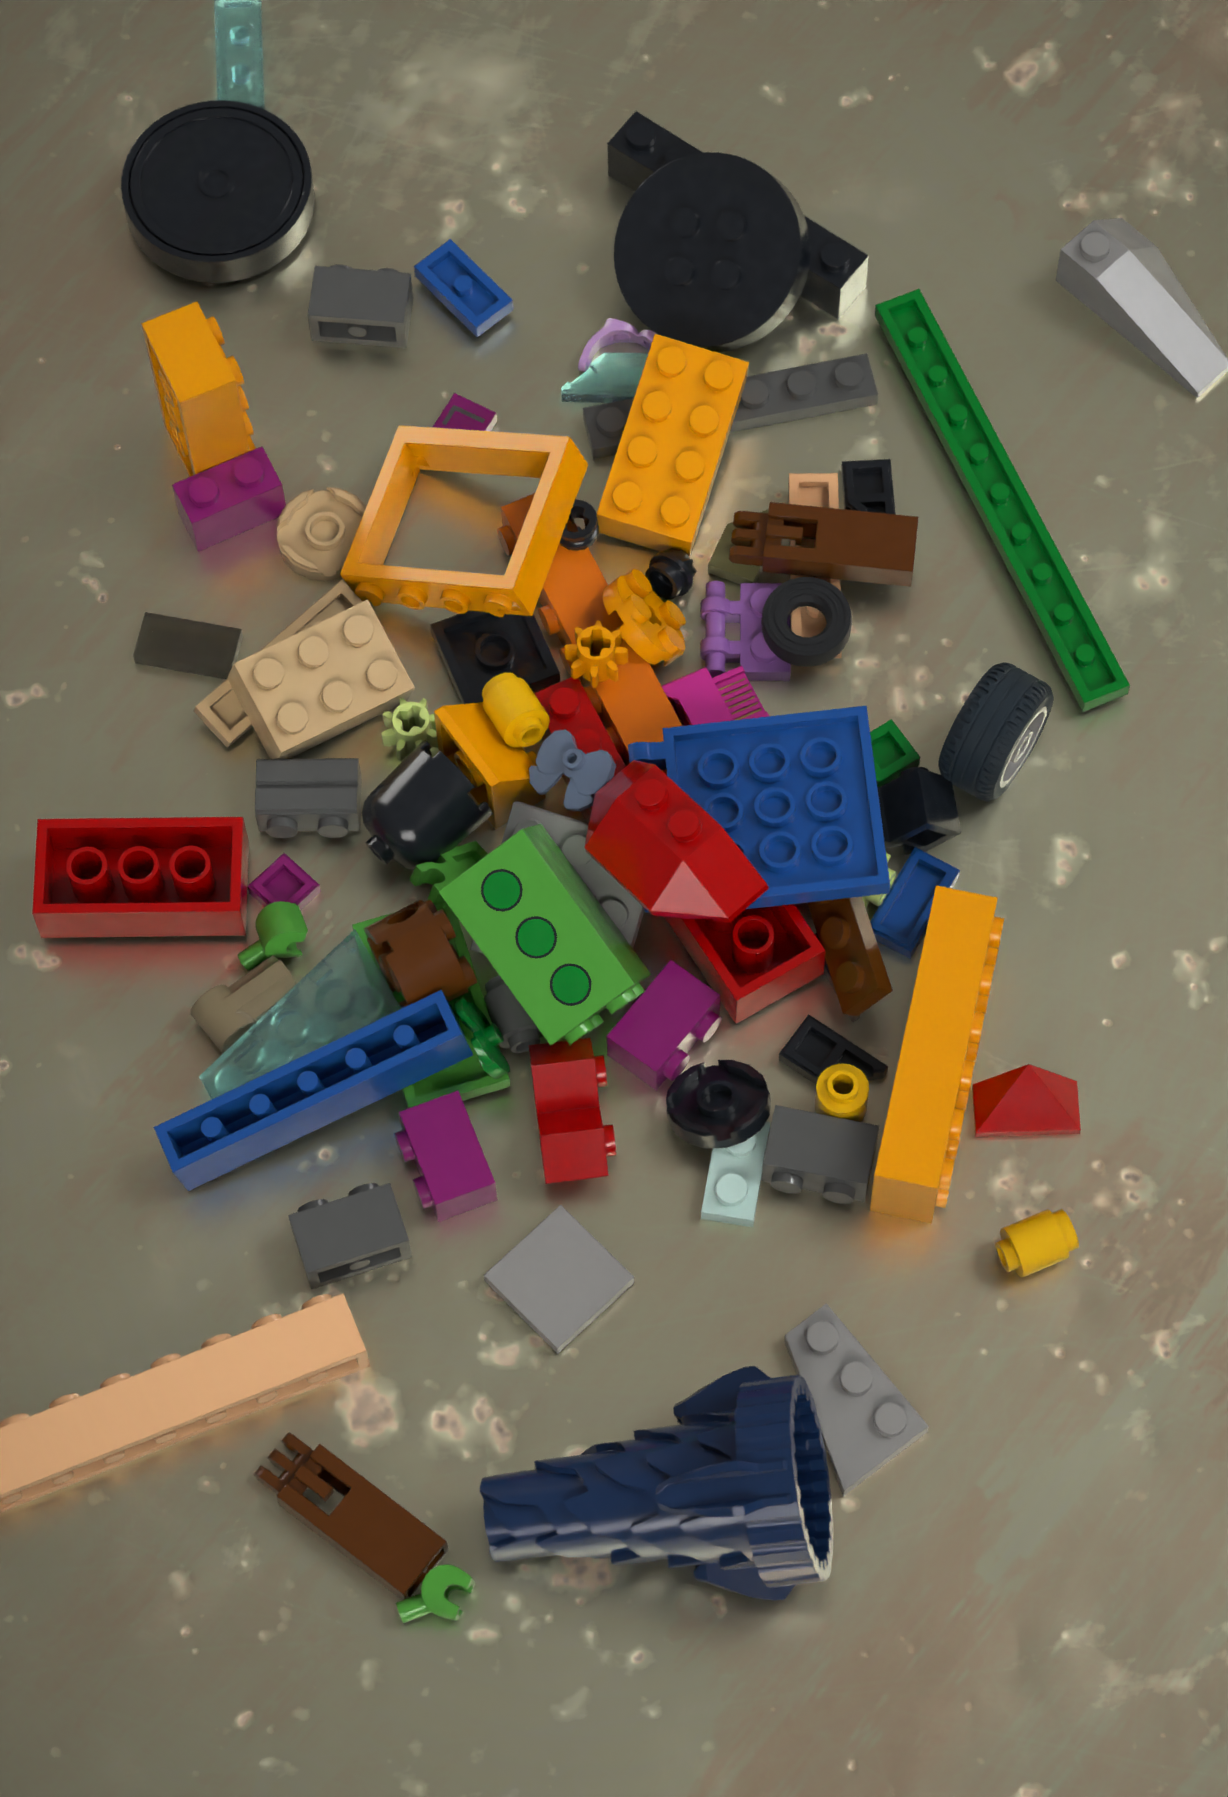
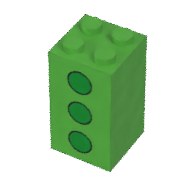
M542 824L521 829L438 891L550 1045L565 1038L569 1045L573 1044L604 1022L599 1013L605 1008L612 1015L645 992L640 983L649 977L651 973Z

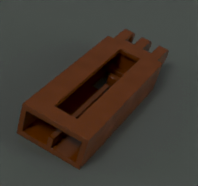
M770 502L768 513L737 511L734 513L733 525L737 529L732 531L731 543L736 546L730 548L729 560L736 564L763 566L762 572L911 587L919 517ZM802 538L816 540L815 548L781 545L782 539L795 540V545H802Z
M288 1432L281 1442L289 1451L296 1454L295 1458L291 1461L280 1451L274 1449L267 1458L282 1471L281 1475L277 1477L269 1469L260 1466L254 1473V1476L277 1494L278 1503L282 1508L398 1598L404 1600L411 1597L422 1584L427 1573L447 1553V1541L324 1446L319 1444L313 1450ZM310 1488L325 1503L334 1493V1490L344 1498L332 1513L328 1515L306 1498L304 1493Z

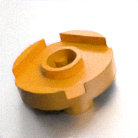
M632 569L626 575H620L604 588L602 594L603 603L608 615L615 610L623 621V624L617 630L620 629L622 638L641 658L653 665H657L663 660V667H665L684 653L686 648L685 641L680 630L686 624L683 613L672 601L667 600L663 602L652 590L649 580L641 571Z

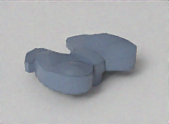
M558 730L554 731L542 743L536 758L537 766L529 768L530 784L539 795H543L565 775L570 779V782L566 789L563 804L567 810L583 811L593 806L595 793L614 777L616 764L612 756L603 750L585 754L582 750L577 749L575 737L570 732Z

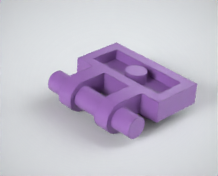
M721 581L706 583V598L701 601V618L705 621V638L700 642V657L705 661V667L712 678L725 673V663H740L749 681H790V663L778 658L770 650L764 639L761 627L762 611L765 602L773 590L782 583H740V601H729L725 598V583ZM789 614V616H788V618H787V624H788L789 628H790V614ZM725 623H740V641H729L725 638Z

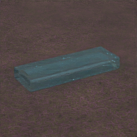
M214 0L217 100L248 103L266 110L262 0Z

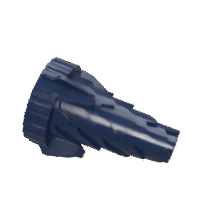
M756 1366L743 1367L723 1375L686 1399L676 1403L673 1411L680 1425L635 1430L634 1440L595 1444L581 1455L534 1461V1470L511 1472L482 1478L479 1491L484 1500V1523L489 1542V1553L495 1562L560 1555L567 1558H611V1564L615 1565L668 1560V1568L696 1565L694 1577L697 1581L709 1583L748 1597L773 1601L785 1599L797 1584L827 1581L831 1572L834 1544L832 1497L821 1425L815 1402L806 1380L800 1375L770 1378Z

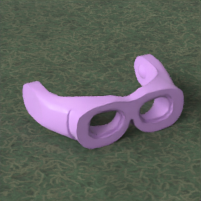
M609 318L604 326L587 342L578 364V370L586 373L597 351L611 344L624 342L638 343L650 350L654 335L657 333L651 330L638 332L629 323Z

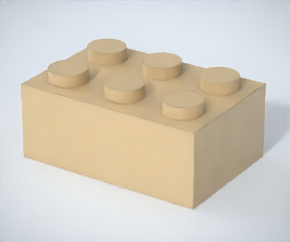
M368 599L235 662L227 678L270 759H290L383 714L384 711L387 712L399 706V699L404 698L407 701L415 689Z

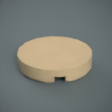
M327 487V491L320 490L314 492V489L301 492L286 504L278 517L277 544L282 559L295 573L311 580L333 581L342 578L340 572L367 506L356 495L340 488Z

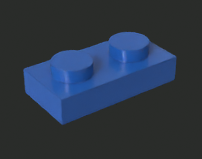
M451 239L414 266L415 277L477 338L514 310L513 300Z

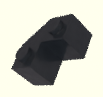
M912 767L902 771L899 774V778L882 787L877 786L885 848L902 846L903 854L910 855L915 847L926 852L961 834L953 785L943 775L931 772L925 767Z

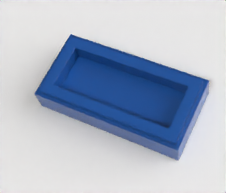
M915 847L890 888V893L886 894V897L870 921L876 941L911 959L926 934L936 885L953 888L959 878L960 870Z

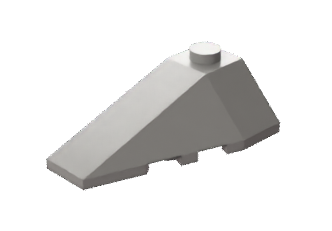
M1123 218L1093 220L1060 250L1056 281L1196 398L1202 395L1228 371L1227 356L1157 246Z

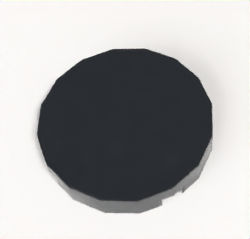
M718 1060L719 1065L705 1068V1063L697 1064L677 1076L668 1089L666 1096V1113L673 1132L686 1143L702 1148H727L745 1142L758 1133L770 1116L771 1097L763 1075L749 1064L735 1060Z

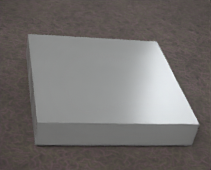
M562 1205L556 1208L484 1274V1281L557 1354L635 1283L634 1276Z

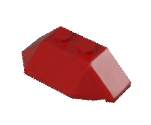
M633 760L595 793L584 848L602 868L653 916L685 919L713 918L716 922L730 923L769 889L765 880L725 829L655 764Z

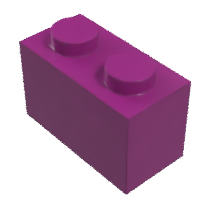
M262 446L172 484L178 514L198 552L278 518L286 506L283 485Z
M670 960L606 1036L607 1055L657 1091L667 1078L674 1081L682 1073L690 1059V1055L687 1053L698 1040H701L703 1043L708 1041L722 1021V1017L719 1016L720 994Z
M458 1090L399 1112L402 1130L394 1133L404 1162L414 1160L420 1177L412 1179L423 1209L432 1206L438 1222L497 1201L495 1180Z

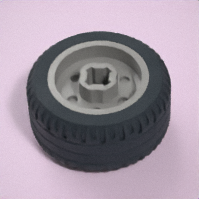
M1003 662L992 666L982 676L968 696L946 737L938 761L940 774L948 781H951L953 785L962 790L964 789V791L980 800L990 801L999 798L1007 790L1024 765L1044 729L1054 701L1051 687L1046 682L1028 674L1026 671L1016 668L1013 664Z

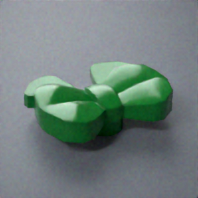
M463 997L455 1001L454 1006L458 1018L473 1032L474 1037L471 1039V1043L476 1051L481 1067L494 1079H499L509 1073L510 1066L497 1047L498 1044L504 1041L500 1029L494 1023L490 1025L484 1013L475 1004L466 1002Z

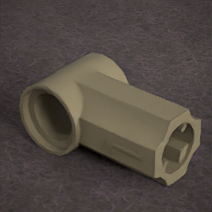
M272 955L231 986L219 985L207 991L194 1003L190 1014L223 1054H229L244 1046L255 1035L259 1023L301 994L300 987L283 962Z

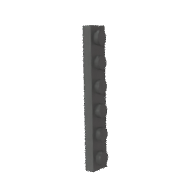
M867 353L747 376L730 433L877 405L878 392ZM634 398L583 408V419L593 459L616 455Z

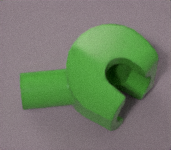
M283 901L274 902L264 907L259 912L255 922L259 940L240 952L238 958L242 965L250 971L272 955L276 958L301 957L303 954L301 950L297 949L296 942H303L305 940L308 929L300 908L294 903Z
M445 1564L434 1567L425 1576L422 1582L421 1593L396 1603L402 1622L406 1623L429 1613H433L441 1618L458 1621L463 1611L460 1610L459 1606L449 1601V1595L455 1590L471 1594L476 1584L475 1580L454 1565Z

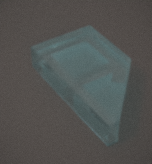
M604 352L572 383L568 381L562 386V402L611 403L634 398L648 353Z

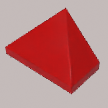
M1027 1064L972 1085L975 1137L1080 1134L1077 1081Z

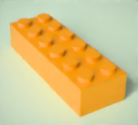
M937 885L935 887L876 1164L870 1211L932 1224L935 1206L946 1208L1005 919L995 916L997 897Z

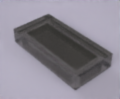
M145 612L133 657L136 664L227 679L233 664L237 662L243 633L242 629Z

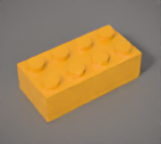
M196 301L141 323L164 426L189 477L256 449L251 438L254 431L246 413L249 405L241 387L244 384V379L234 356L226 358L221 347L225 344L215 317L212 316L206 319Z
M658 334L654 335L597 510L599 533L660 552L671 548L683 550L690 558L745 387L749 362Z

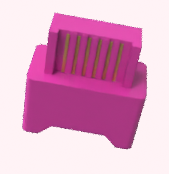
M742 665L713 678L708 669L704 667L662 685L682 726L769 716L750 684Z

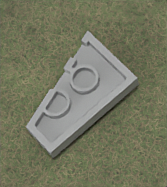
M827 1303L785 1334L784 1342L796 1374L804 1377L814 1399L826 1452L828 1451L843 1497L928 1432L929 1426Z

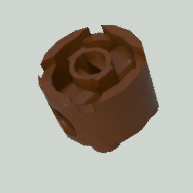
M430 899L425 902L418 900L364 928L365 933L369 937L367 941L391 991H396L397 993L401 991L405 1000L399 1002L401 1008L440 990L444 993L447 1001L450 1002L467 993L468 987L477 983L476 976L465 956L459 957L453 945L449 943L450 940L456 938L449 919L442 909L437 911Z

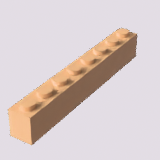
M344 1293L332 1297L330 1294L316 1296L306 1301L302 1305V1310L284 1317L281 1314L265 1316L254 1322L251 1330L232 1337L231 1334L214 1336L201 1345L202 1349L181 1357L178 1353L163 1356L151 1364V1369L134 1376H130L128 1373L118 1374L103 1381L100 1384V1389L83 1396L77 1393L67 1394L52 1401L49 1404V1409L32 1416L22 1413L4 1419L0 1422V1513L370 1367L366 1348Z

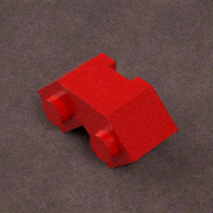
M591 1038L578 1039L571 1045L567 1041H559L553 1045L549 1043L528 1045L545 1184L609 1176L607 1157L617 1156L613 1124L603 1125L599 1106L598 1087L607 1086L604 1055L594 1056Z

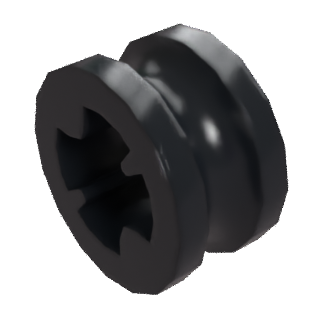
M575 499L568 521L570 520L574 524V518L584 519L585 528L582 530L578 526V532H570L566 524L559 543L569 550L578 551L593 545L598 538L599 526L596 511L592 505L583 500Z

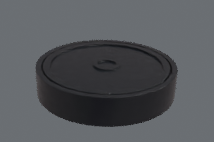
M212 100L198 102L164 115L150 125L136 140L127 155L121 177L122 200L127 222L133 238L148 258L166 271L199 282L221 283L238 281L258 275L274 267L297 247L306 234L315 205L310 160L298 135L288 124L271 112L238 101Z
M705 152L681 157L659 168L638 187L625 206L616 230L614 242V266L617 281L626 303L639 320L658 335L714 352L729 351L747 346L773 331L788 316L797 303L805 286L810 266L811 247L808 226L804 214L791 192L777 178L757 164L739 156L718 152Z

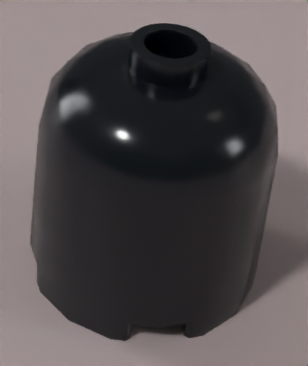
M426 740L421 742L370 793L363 804V823L372 836L365 843L372 853L385 865L393 859L404 868L414 870L416 865L425 862L436 863L441 854L455 848L493 814L487 802L483 801L477 806L470 798L468 793L475 786L441 751L433 758L431 757L430 749L432 747Z

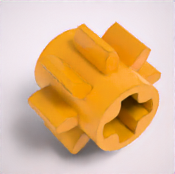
M596 621L594 626L587 627L584 630L579 627L574 628L577 644L565 645V659L573 662L571 665L572 678L576 679L582 676L591 682L592 688H596L598 682L606 681L609 678L615 682L618 681V667L616 664L623 665L628 663V649L619 647L622 643L620 629L611 633L607 628L602 627L601 621ZM600 652V656H593V653Z

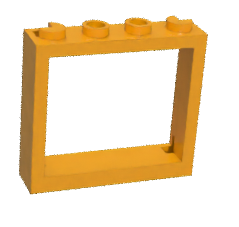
M398 425L340 576L362 601L368 599L374 606L389 603L404 605L414 610L434 607L445 608L458 614L478 611L489 612L502 618L504 614L532 616L589 464L570 436ZM420 469L541 478L504 575L383 565Z

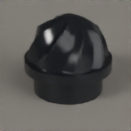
M671 548L658 552L651 558L645 576L649 580L652 590L659 597L672 600L676 596L685 595L692 588L693 577L697 570L693 566V559H690L686 552Z

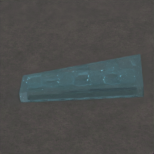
M354 929L199 1076L211 1099L402 1009L357 931Z

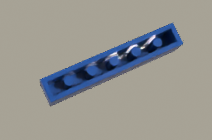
M442 990L163 1122L155 1126L154 1130L172 1172L184 1187L190 1191L472 1056L473 1052Z

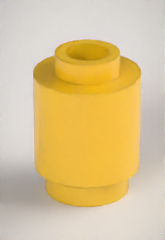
M502 673L493 677L485 684L482 690L483 709L505 743L510 747L518 748L532 746L539 742L549 726L550 718L527 682L513 673Z
M835 1064L826 1068L817 1080L815 1112L861 1122L866 1115L869 1096V1083L864 1073L850 1064Z
M1046 1209L1000 1229L1001 1240L995 1242L996 1251L1004 1269L1007 1272L1015 1270L1021 1278L1068 1259L1069 1252L1079 1248L1074 1226L1063 1209L1053 1213Z

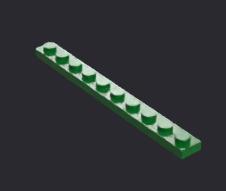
M920 289L875 305V317L1082 712L1127 695L1130 688L1127 678Z

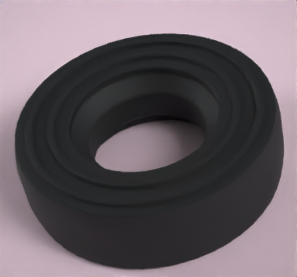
M814 577L795 578L782 583L769 595L762 611V633L770 650L783 661L796 666H818L834 659L844 649L851 634L852 613L846 597L831 583ZM803 606L818 609L826 619L824 630L814 637L796 635L787 624V618L793 610Z

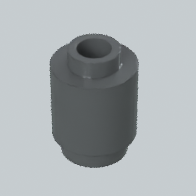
M500 975L489 980L485 984L487 994L484 997L491 1023L497 1025L504 1037V1041L499 1044V1047L510 1048L513 1053L529 1051L528 1045L540 1044V1038L543 1037V1034Z

